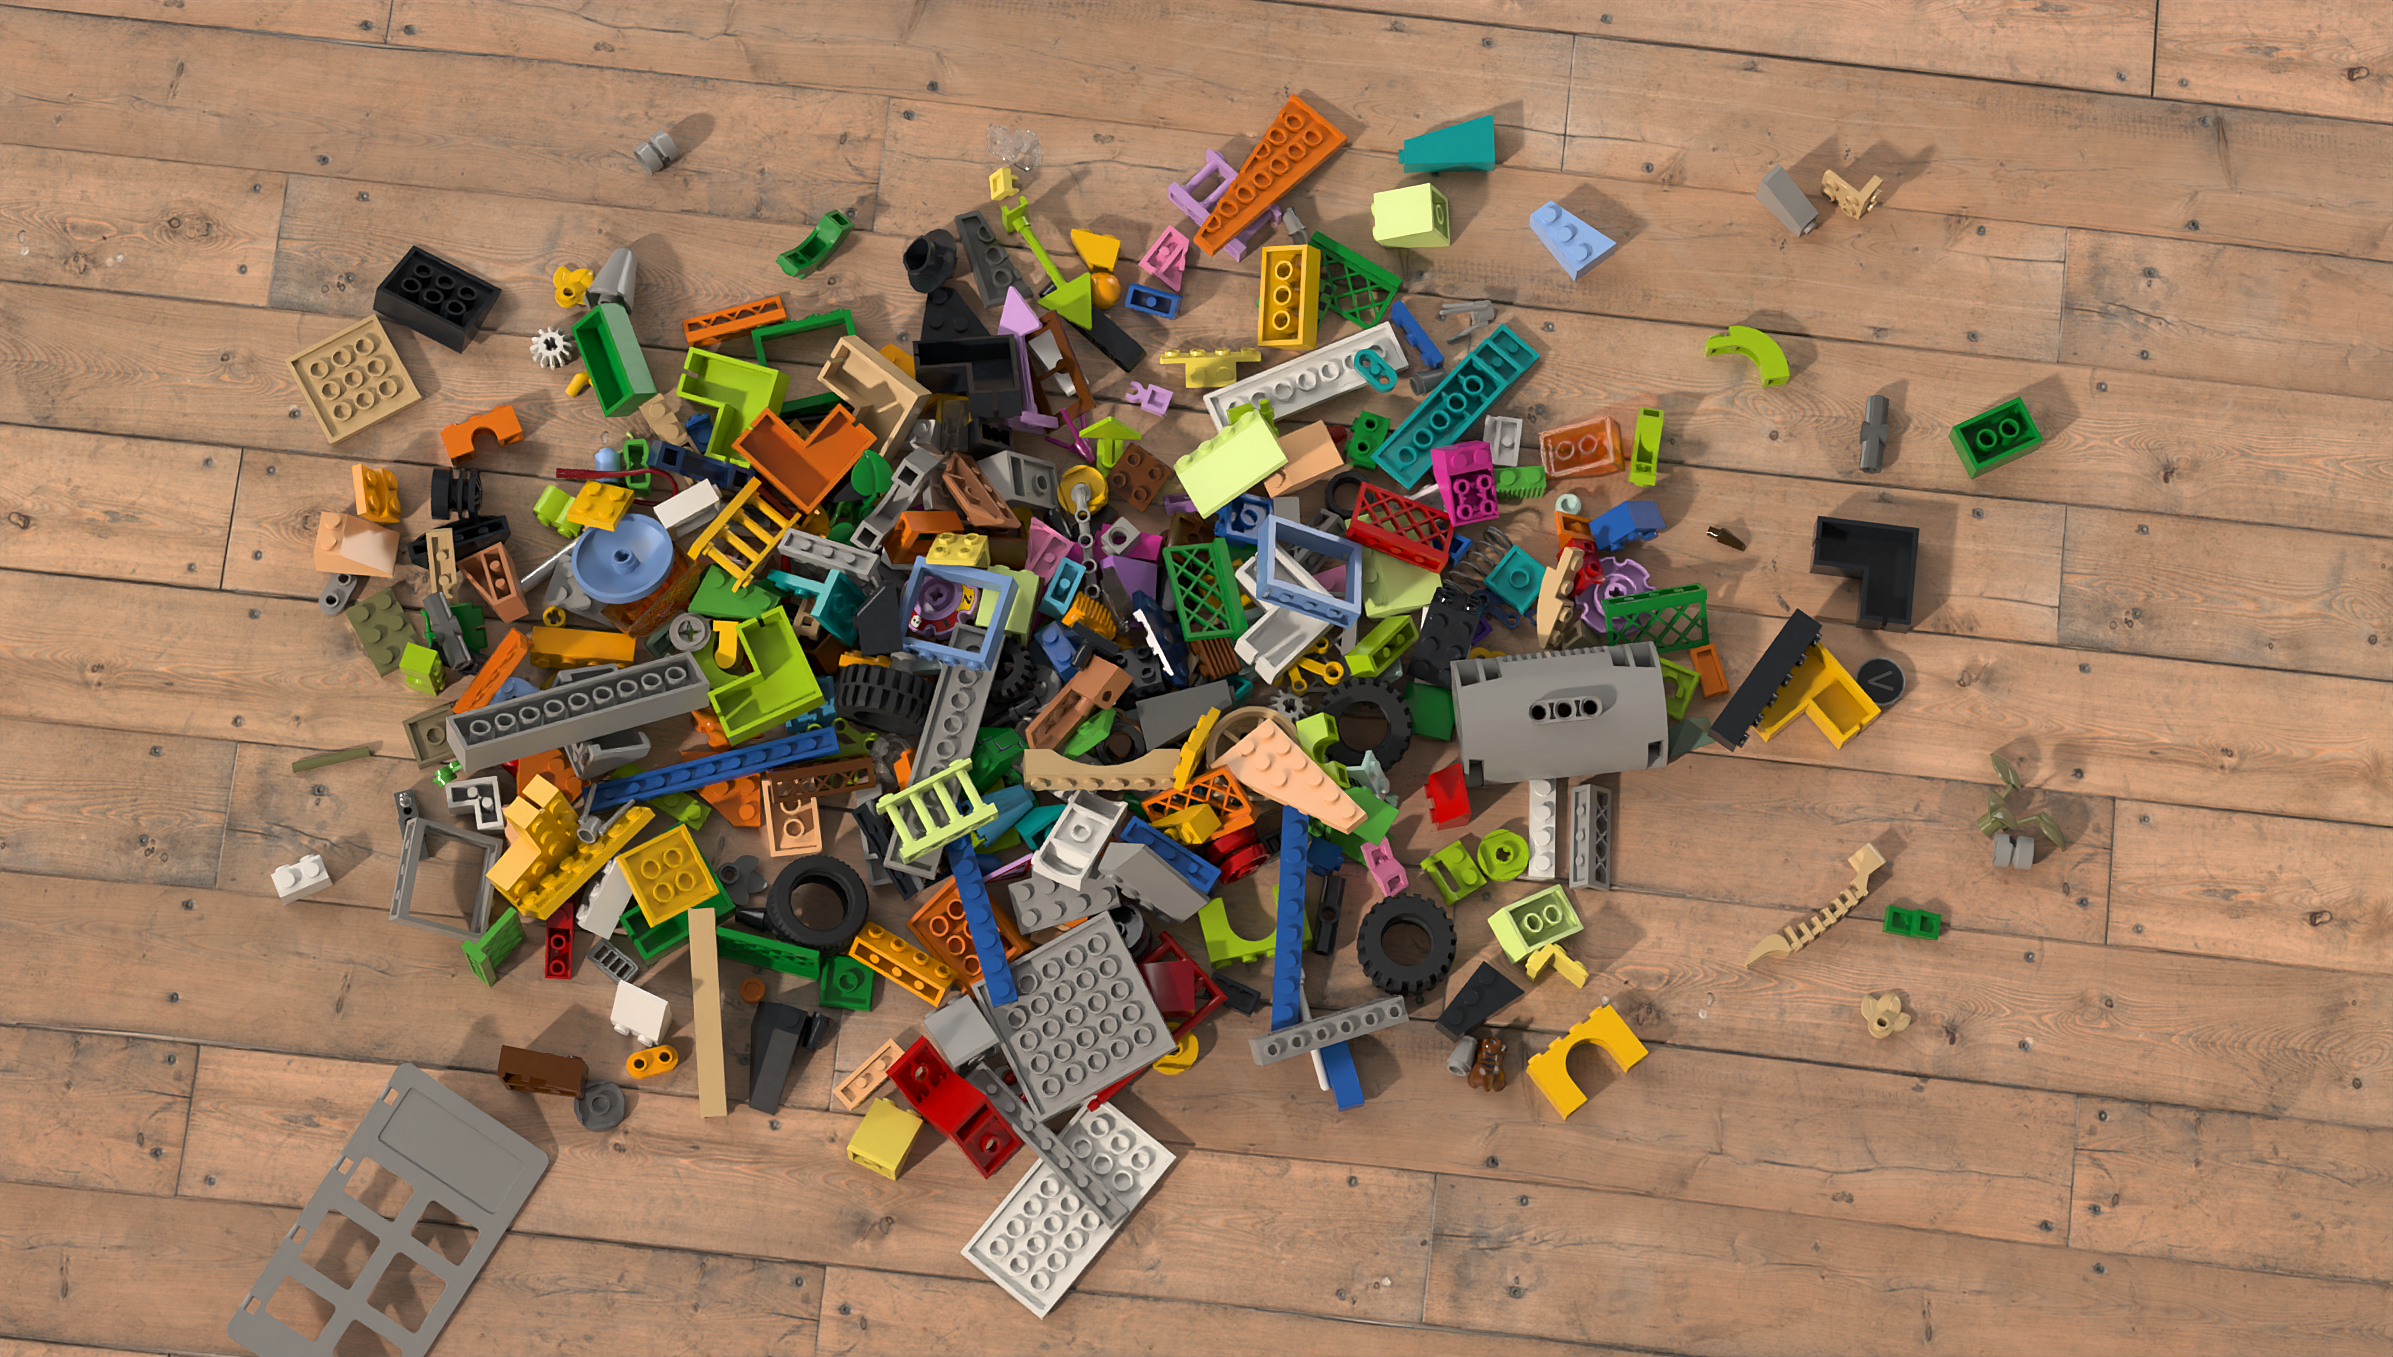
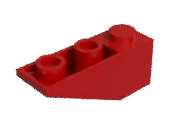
M570 896L546 919L545 978L571 980L577 896Z

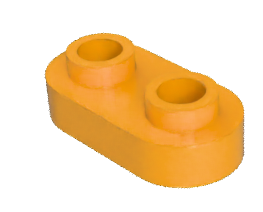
M661 1045L633 1053L628 1058L626 1067L631 1077L642 1080L673 1071L678 1065L679 1057L673 1047ZM663 1054H668L670 1059L663 1062L660 1060V1057ZM637 1061L644 1062V1066L641 1069L635 1067Z

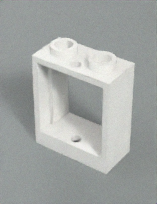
M705 479L653 507L656 521L667 530L672 542L715 520L719 515L720 504L723 503L721 499L722 494L716 484L711 486L708 479Z

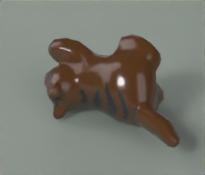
M1493 1036L1484 1040L1479 1039L1477 1040L1478 1043L1475 1051L1476 1063L1468 1075V1084L1474 1089L1483 1086L1486 1092H1489L1492 1088L1495 1092H1500L1506 1085V1074L1502 1064L1507 1053V1045Z

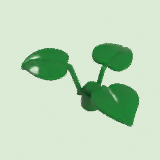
M869 449L863 451L851 475L852 486L859 494L864 496L872 494L867 500L865 499L862 503L857 504L853 510L857 528L876 509L870 503L877 498V492H888L893 484V480H891L893 472L888 462L881 455ZM848 522L839 523L834 526L826 537L828 540L861 549L850 541L855 533V528ZM919 533L916 540H931L932 534Z

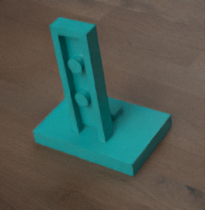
M832 568L825 584L770 569L767 578L774 584V589L788 594V591L794 592L795 595L809 600V597L815 598L816 603L811 615L843 645L852 647L859 630H854L852 615L857 614V608L868 598L841 571Z

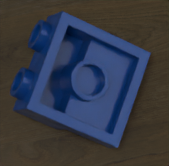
M1246 493L1240 494L1215 511V513L1219 514V520L1216 522L1214 529L1215 535H1218L1219 538L1225 537L1226 544L1243 548L1246 543L1258 546L1259 527L1269 514L1274 515L1273 499Z

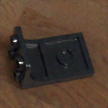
M1437 587L1406 675L1452 691L1450 661L1466 660L1485 603L1475 595L1468 594L1465 596L1459 594L1452 587Z

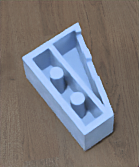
M1551 200L1530 216L1529 226L1574 282L1615 252L1616 242Z

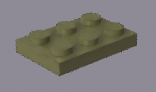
M390 586L344 610L381 678L400 668L399 664L408 642L424 647Z

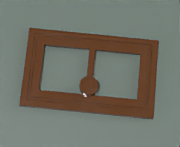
M1052 310L1039 318L1042 328L1025 335V343H1028L1050 329L1063 358L1056 362V367L1038 377L1027 352L1034 403L1037 405V411L1039 414L1057 417L1058 428L1045 427L1047 434L1067 424L1061 411L1055 415L1053 414L1040 383L1057 372L1060 374L1069 373L1080 400L1065 408L1072 421L1097 407L1057 310Z

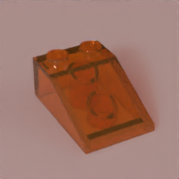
M1609 415L1539 433L1542 465L1545 468L1546 481L1597 478L1626 471L1621 427Z

